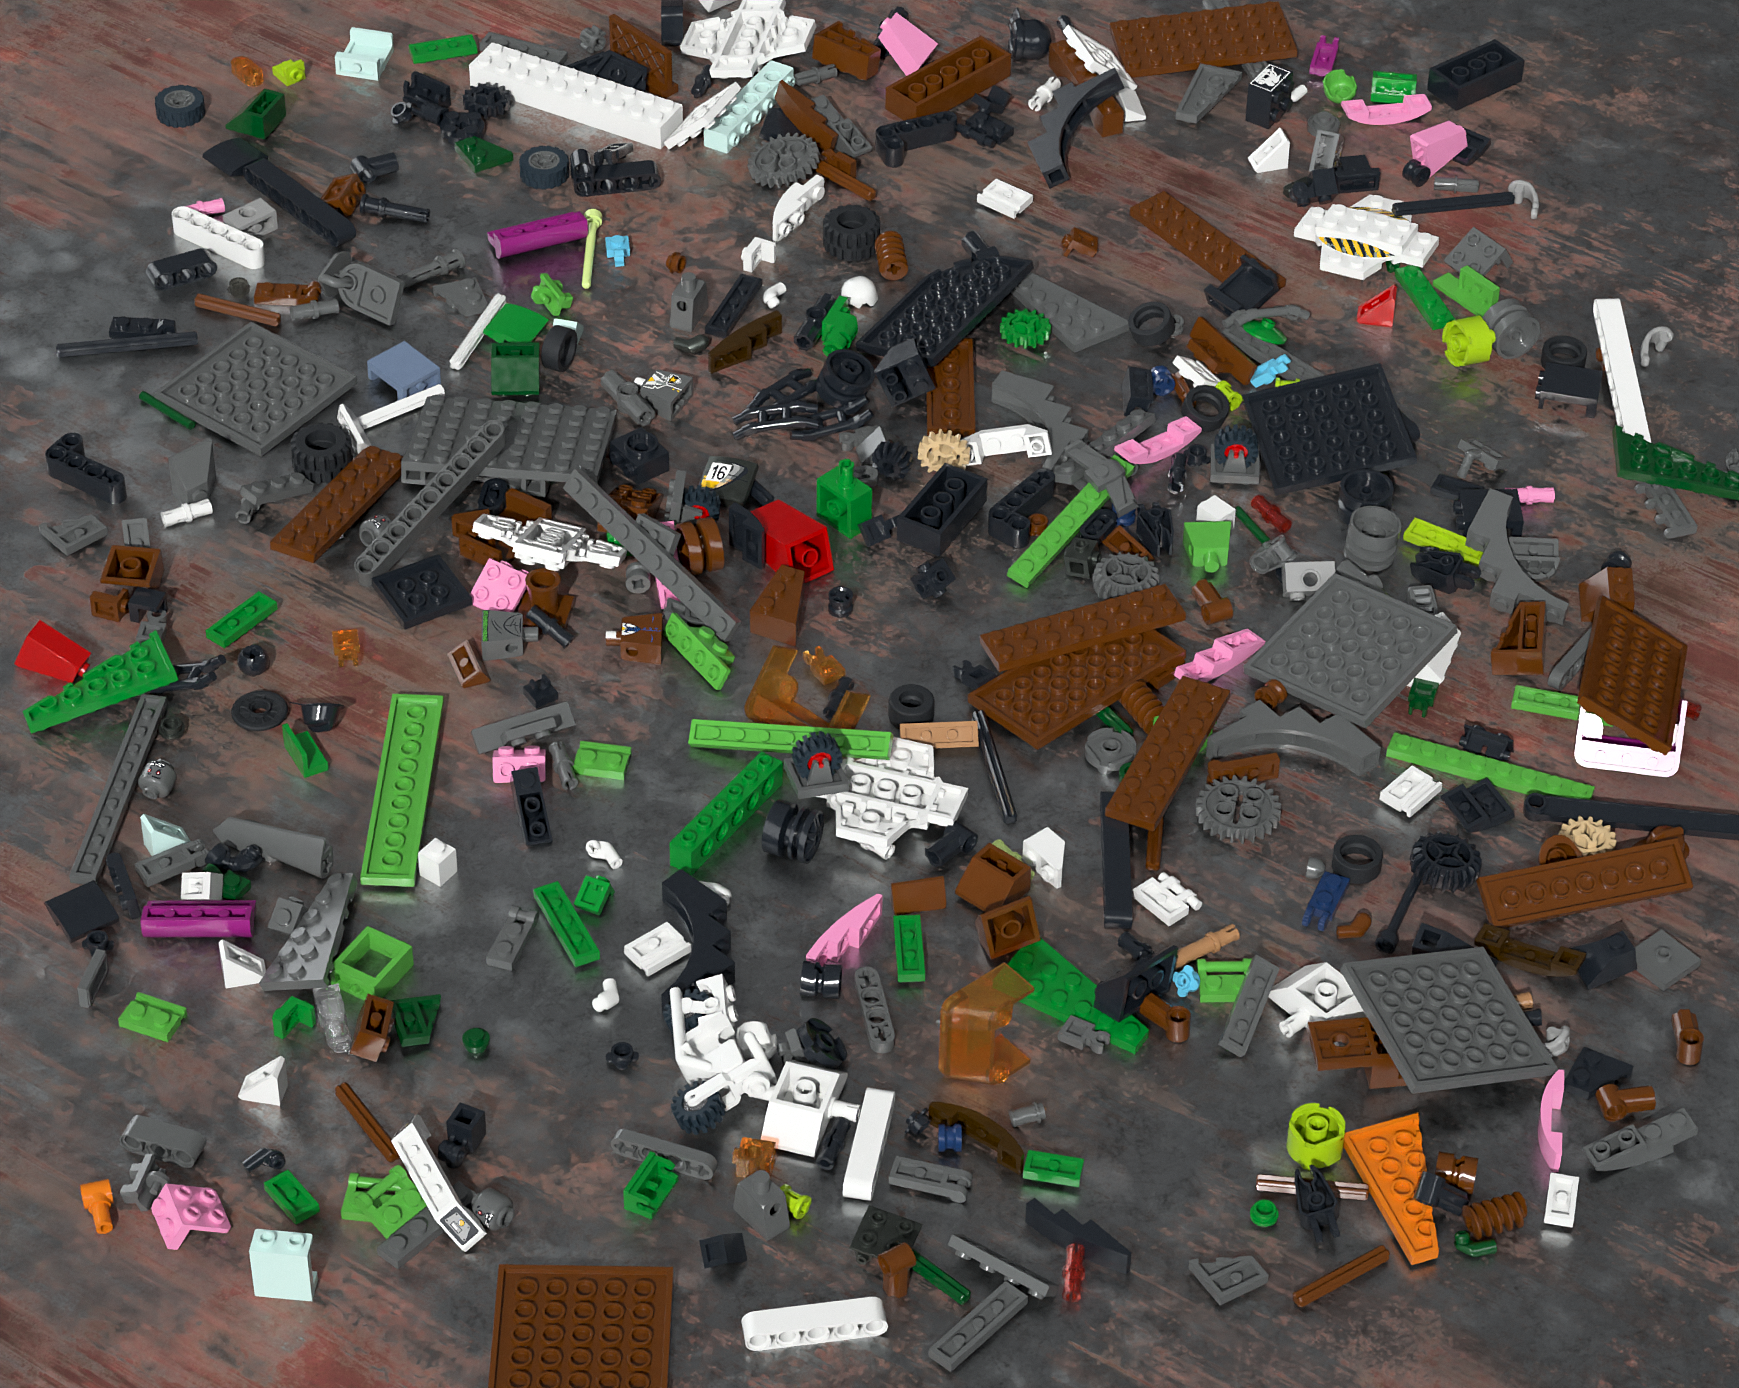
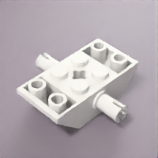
M1327 962L1302 967L1273 986L1268 996L1291 1015V1017L1279 1024L1281 1032L1289 1038L1302 1028H1307L1308 1022L1367 1017L1344 976ZM1342 1042L1333 1043L1339 1047L1346 1046Z
M795 1060L786 1061L776 1085L770 1084L769 1090L760 1096L748 1094V1097L769 1101L760 1144L815 1157L827 1125L833 1116L845 1117L853 1122L858 1121L861 1105L838 1100L848 1073Z

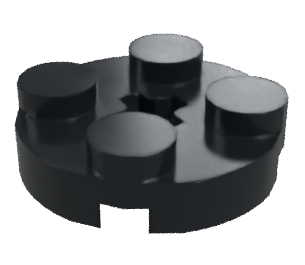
M450 111L446 113V118L441 121L440 134L443 139L444 137L448 139L449 144L455 145V142L473 136L482 139L485 135V124L481 119V114L478 112L458 113Z
M810 1018L796 1030L805 1047L802 1050L803 1054L811 1062L817 1060L826 1068L835 1070L847 1058L846 1047L839 1036L834 1039L829 1033L833 1030L829 1025L819 1019Z

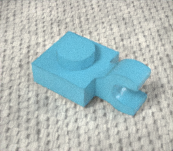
M615 235L605 237L607 258L614 257L615 267L624 266V257L630 256L628 236Z

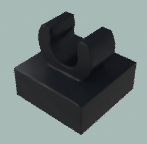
M545 674L542 675V679L537 681L531 679L529 684L523 686V694L536 709L558 700V692L551 685V681Z

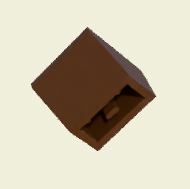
M989 842L972 857L955 889V894L984 912H989L1019 900L1030 890L1031 867Z

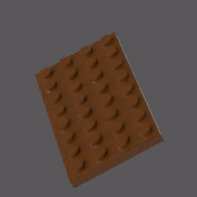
M1279 1L1109 22V30L1119 60L1131 78L1197 70L1200 63L1222 67L1297 57V48Z
M1602 595L1596 603L1577 703L1585 711L1593 712L1601 717L1607 724L1615 725L1625 731L1629 737L1645 743L1652 751L1660 752L1666 756L1672 749L1688 646Z
M1153 629L1009 669L969 693L968 703L978 710H983L988 717L1039 750L1121 699L1124 689L1131 683L1140 680L1147 683L1155 676L1160 675L1168 668L1185 659L1186 650Z

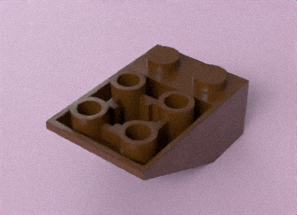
M619 485L608 495L636 521L640 513H645L656 519L664 494L657 493V490L652 488H643L641 491L634 490L633 486ZM598 522L597 531L606 532L607 530Z

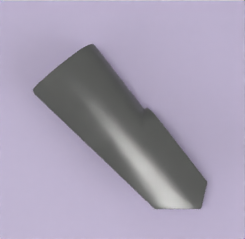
M228 817L212 830L222 843L239 851L246 849L247 846L252 844L258 846L263 861L275 862L279 860L322 879L329 875L333 867V847L326 844V838L322 836L273 827L251 819L242 820Z

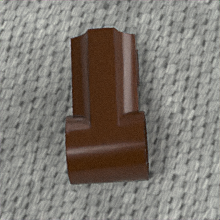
M1206 579L1199 580L1192 587L1191 594L1201 607V614L1207 625L1233 618V608L1230 600L1227 597L1222 598L1211 582H1208Z
M1152 993L1145 997L1140 1005V1013L1163 1028L1168 1040L1177 1043L1186 1041L1190 1036V1011L1183 1006H1172L1158 995Z
M1680 1009L1677 1013L1672 1014L1671 1018L1677 1045L1676 1058L1685 1065H1695L1701 1060L1704 1036L1699 1031L1696 1014L1692 1013L1690 1009Z
M1608 1084L1600 1087L1595 1094L1604 1118L1610 1122L1621 1120L1627 1113L1654 1110L1656 1106L1655 1092L1653 1087L1649 1085L1619 1089L1617 1085Z
M903 1242L879 1254L877 1257L883 1272V1290L888 1296H895L897 1298L907 1294L910 1268L916 1265V1258L911 1247L906 1242Z

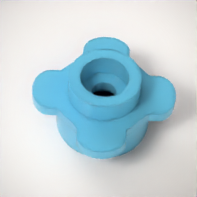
M1186 965L1182 971L1174 972L1172 980L1178 988L1177 993L1180 997H1186L1188 992H1194L1198 989L1200 977L1192 966Z

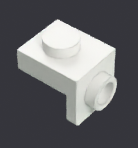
M755 237L748 247H745L742 251L743 270L752 273L761 260L774 263L776 260V243Z

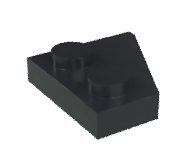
M1583 1047L1564 1080V1091L1589 1100L1595 1096L1600 1087L1615 1084V1080L1622 1076L1630 1077L1634 1066Z

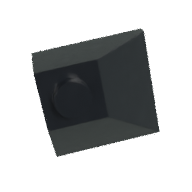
M1610 929L1568 947L1586 953V959L1577 974L1588 990L1637 970L1636 950L1623 930Z

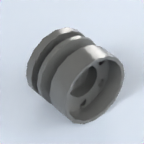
M1364 506L1356 509L1352 513L1349 522L1348 534L1343 549L1345 558L1350 562L1352 561L1362 570L1381 571L1387 569L1393 564L1402 527L1400 519L1390 510L1378 506Z

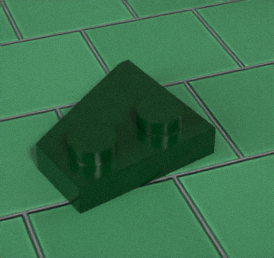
M476 136L455 142L456 152L474 173L513 161V153Z
M441 995L390 1000L394 1002L391 1017L394 1018L393 1023L402 1047L429 1044L440 1007Z

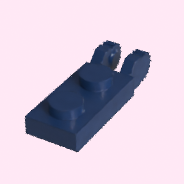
M1325 871L1307 905L1302 925L1308 927L1313 917L1316 916L1320 918L1318 930L1324 932L1341 904L1349 887L1350 879Z

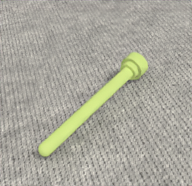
M589 209L584 214L588 224L582 287L584 289H588L591 286L596 230L602 224V213L596 209Z

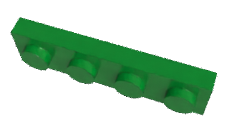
M1408 265L1395 269L1396 279L1432 330L1442 329L1446 323L1455 320L1418 266Z
M556 881L534 888L533 896L573 965L578 967L599 960V949L560 883Z

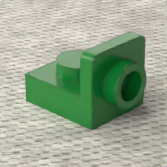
M586 875L574 901V906L600 916L608 896L613 897L615 890L608 879L596 875L595 878Z

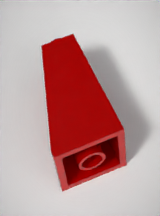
M779 499L751 511L765 530V562L775 572H777L781 565L804 571L805 584L834 571L826 526Z

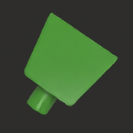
M1231 521L1184 522L1183 545L1193 566L1205 567L1207 572L1213 573L1220 566L1227 565Z

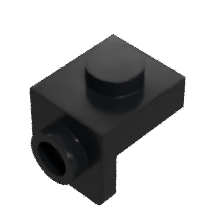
M993 85L988 96L975 93L971 101L978 105L977 109L986 114H990V112L1002 114L1011 94Z

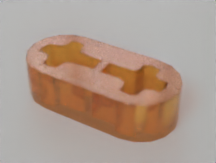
M238 56L231 60L233 75L244 84L255 87L264 82L263 70L252 60L244 56Z

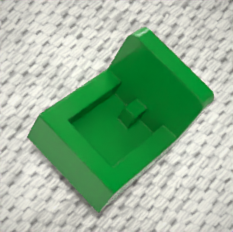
M291 996L281 1008L279 1007L275 1010L272 1016L274 1035L284 1039L299 1022L312 1028L316 1024L314 1006L307 1001Z

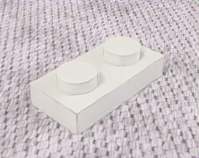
M1557 1173L1550 1174L1544 1223L1573 1227L1579 1177Z

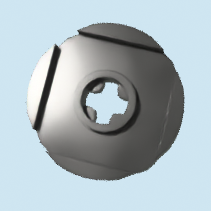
M1113 728L1098 729L1088 736V740L1085 743V758L1102 774L1118 771L1123 764L1133 762L1136 756V741L1129 733L1121 730L1120 734L1113 732Z

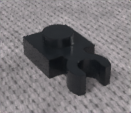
M968 660L962 661L963 668L956 665L953 666L954 677L961 679L962 684L973 690L997 677V673L982 665L973 667L972 663Z

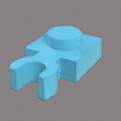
M1283 354L1276 360L1273 358L1257 366L1250 382L1255 388L1263 384H1270L1276 378V374L1288 370L1286 364L1290 363L1291 360L1286 354Z

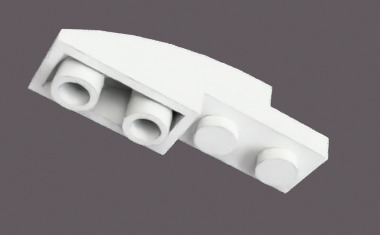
M815 175L804 185L795 182L783 194L773 215V242L778 243L797 226L801 225L805 218L804 211H807L809 207L822 199L825 192L823 177Z

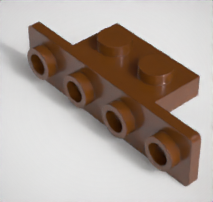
M1198 317L1190 332L1192 339L1189 340L1186 347L1194 353L1193 356L1196 359L1203 361L1212 373H1231L1243 385H1248L1257 365L1204 317Z

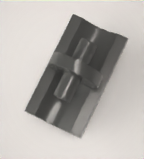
M153 1153L145 1154L142 1163L132 1164L129 1173L133 1184L123 1185L120 1195L126 1204L136 1203L140 1211H148L155 1195L161 1192L166 1183L171 1184L170 1178L166 1175L167 1171L155 1163Z

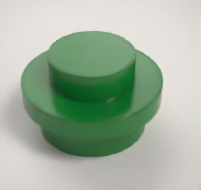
M1259 1200L1250 1209V1219L1258 1226H1272L1278 1220V1209L1269 1200Z

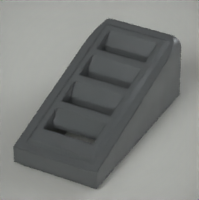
M1431 585L1411 586L1408 588L1406 598L1408 605L1434 616L1439 614Z

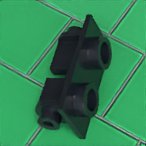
M1464 725L1465 736H1461L1459 746H1463V750L1480 755L1483 747H1487L1485 757L1499 761H1509L1511 752L1514 753V740L1503 733L1494 734L1488 732L1478 725Z

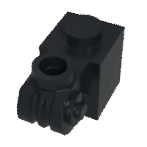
M1334 168L1312 170L1307 176L1308 187L1304 182L1299 181L1289 191V197L1293 202L1297 203V207L1309 206L1313 202H1319L1320 205L1331 203L1338 195Z
M461 1102L446 1121L448 1141L443 1140L438 1146V1160L445 1162L449 1168L460 1167L467 1153H473L486 1135L485 1111Z

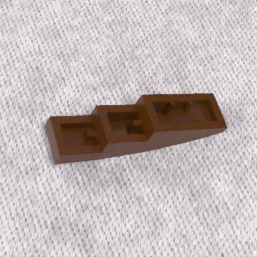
M779 81L775 100L784 114L807 138L811 137L813 142H816L817 147L822 151L827 148L834 150L838 134L826 126L827 119L814 110L816 103L785 81Z

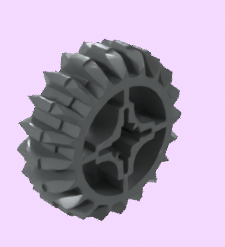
M1129 551L1127 554L1118 552L1117 555L1109 554L1108 558H1102L1100 563H1096L1092 577L1094 592H1097L1098 598H1103L1104 600L1152 588L1160 584L1158 568L1154 566V562L1148 561L1147 557L1141 558L1139 553L1131 555Z

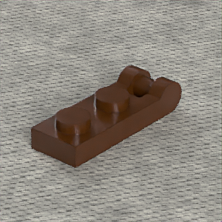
M315 281L309 283V285L257 283L254 304L295 306L310 303L311 300L319 302L322 288L320 283Z
M1276 752L1226 762L1212 760L1208 763L1207 772L1209 775L1207 776L1206 784L1213 786L1214 779L1221 783L1223 776L1228 780H1232L1233 775H1236L1238 780H1242L1244 776H1247V781L1249 782L1255 778L1257 782L1276 779L1279 774L1280 758Z

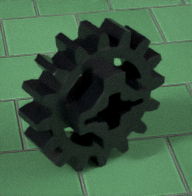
M486 82V84L478 83L477 87L471 85L470 90H465V95H463L464 110H468V113L478 112L484 115L485 119L488 117L496 118L497 113L503 115L504 110H509V105H511L510 91L505 90V86L498 87V83L490 85L489 82Z

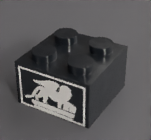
M1270 63L1248 84L1245 121L1269 129L1280 120L1285 112L1291 109L1293 102L1291 92L1294 88L1293 71Z

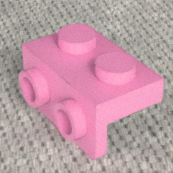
M503 746L499 747L498 750H494L493 781L495 783H509L511 771L537 767L540 782H544L546 780V749H540L539 746H526L524 750H514V747Z

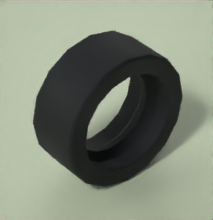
M1151 301L1141 304L1133 310L1128 319V326L1132 337L1142 346H1155L1165 342L1175 329L1174 319L1169 308L1161 302ZM1155 317L1163 318L1162 323L1154 329H1139L1149 319Z
M554 325L549 330L541 351V361L545 368L558 372H565L569 368L577 349L578 338L574 329Z
M1555 336L1549 338L1544 342L1542 348V367L1545 369L1546 362L1584 368L1586 365L1587 348L1582 341L1574 337ZM1564 353L1575 358L1561 359L1554 356V354Z
M1207 385L1196 386L1190 389L1186 395L1181 413L1183 417H1188L1200 426L1202 432H1212L1219 429L1224 423L1229 412V402L1227 397L1215 387ZM1195 401L1208 402L1217 409L1218 415L1212 417L1204 416L1193 408L1192 403Z
M1356 834L1345 836L1334 845L1331 867L1336 875L1349 878L1350 883H1369L1381 873L1383 850L1370 837ZM1354 853L1362 854L1371 859L1372 862L1356 865L1347 862L1342 857Z

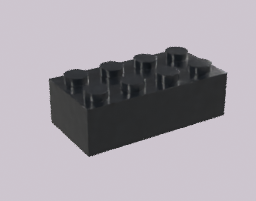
M1494 39L1429 68L1427 90L1457 111L1521 82L1525 60Z
M944 463L898 516L897 541L940 557L987 501L988 478Z

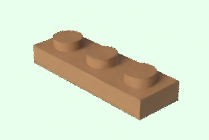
M977 721L899 724L901 739L932 745L933 749L979 747Z

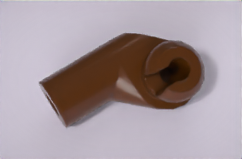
M1363 912L1358 913L1351 925L1337 926V939L1363 937L1371 926L1372 920L1370 915Z

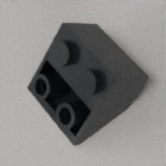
M914 338L891 347L874 370L892 408L936 389L931 373Z

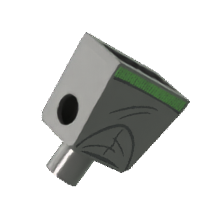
M482 610L481 643L483 661L522 656L524 642H538V627H523V615L521 613Z

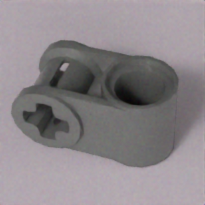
M1282 534L1270 541L1264 542L1250 557L1249 562L1254 571L1265 574L1276 568H1281L1284 563L1292 562L1298 554L1296 551L1291 550L1285 541L1286 537Z

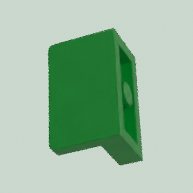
M288 723L283 724L284 747L303 777L307 778L327 771L328 762L309 732L305 731L294 735Z

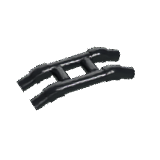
M794 369L766 389L760 390L746 408L759 407L770 397L777 400L773 405L800 400L816 391L815 383L817 379L810 380L803 385L798 381L810 378L812 376L811 369ZM788 386L795 390V392L786 396L780 390ZM780 414L768 415V421L774 420Z
M864 394L858 399L852 400L840 407L811 415H798L818 420V428L802 431L791 430L790 440L811 442L817 440V438L860 428L865 422L874 417L870 409H867L860 415L849 418V420H847L846 415L848 416L859 411L861 407L870 402L869 398ZM837 417L838 423L824 427L823 421Z
M795 400L790 403L748 407L732 417L734 424L738 425L753 418H758V423L750 422L742 426V428L733 432V437L737 441L758 432L791 427L817 429L818 420L805 416H792L791 418V412L816 414L818 404ZM782 413V419L768 421V415Z
M220 654L203 662L173 665L177 678L180 674H189L187 678L148 692L158 694L166 691L204 689L217 679L213 671L225 664L226 658Z

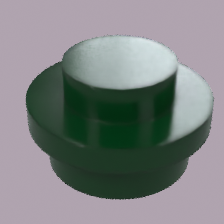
M471 1028L463 1034L462 1043L467 1051L475 1054L481 1053L489 1045L490 1035L482 1028Z

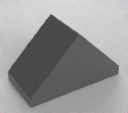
M879 426L856 447V453L861 466H871L873 464L871 460L872 454L881 441L887 442L890 439L893 443L899 441L900 445L904 446L903 441Z

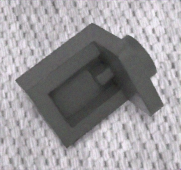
M289 896L288 900L279 897L267 928L291 936L303 915L308 911L304 906V901Z

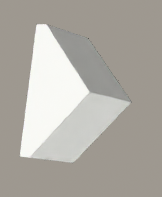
M1279 128L1248 157L1257 173L1288 168L1290 142L1284 131Z
M211 872L182 873L181 900L222 901L223 874Z
M223 939L219 942L225 988L259 983L266 973L264 959Z
M279 1056L247 1075L238 1097L241 1100L280 1106L288 1087L285 1058Z

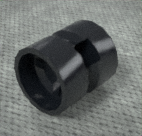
M803 961L800 996L816 997L821 993L823 998L839 999L842 983V964L826 963L825 966H821L819 962Z

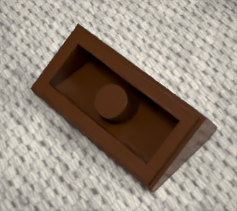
M1120 525L1102 542L1115 555L1118 552L1127 554L1129 551L1131 555L1139 553L1141 558L1147 557L1148 561L1153 562L1155 560Z
M465 640L447 653L463 688L491 681L477 648L468 640Z
M938 876L891 883L890 902L894 915L945 909L944 877Z

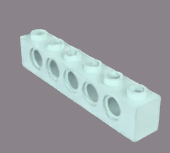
M770 60L736 95L737 99L729 106H725L727 110L718 118H714L716 122L707 130L704 129V146L726 154L733 147H736L739 141L745 135H748L750 130L761 121L768 109L777 103L775 95L779 81L783 80L794 87V68Z

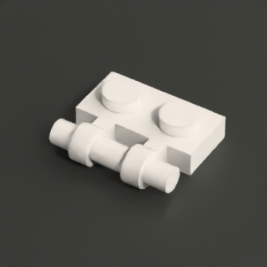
M1165 872L1159 875L1158 881L1152 877L1133 889L1132 897L1168 926L1188 915L1189 906L1194 910H1198L1202 906V902L1197 899V894L1190 889L1186 890L1180 885V881L1177 878L1169 876Z

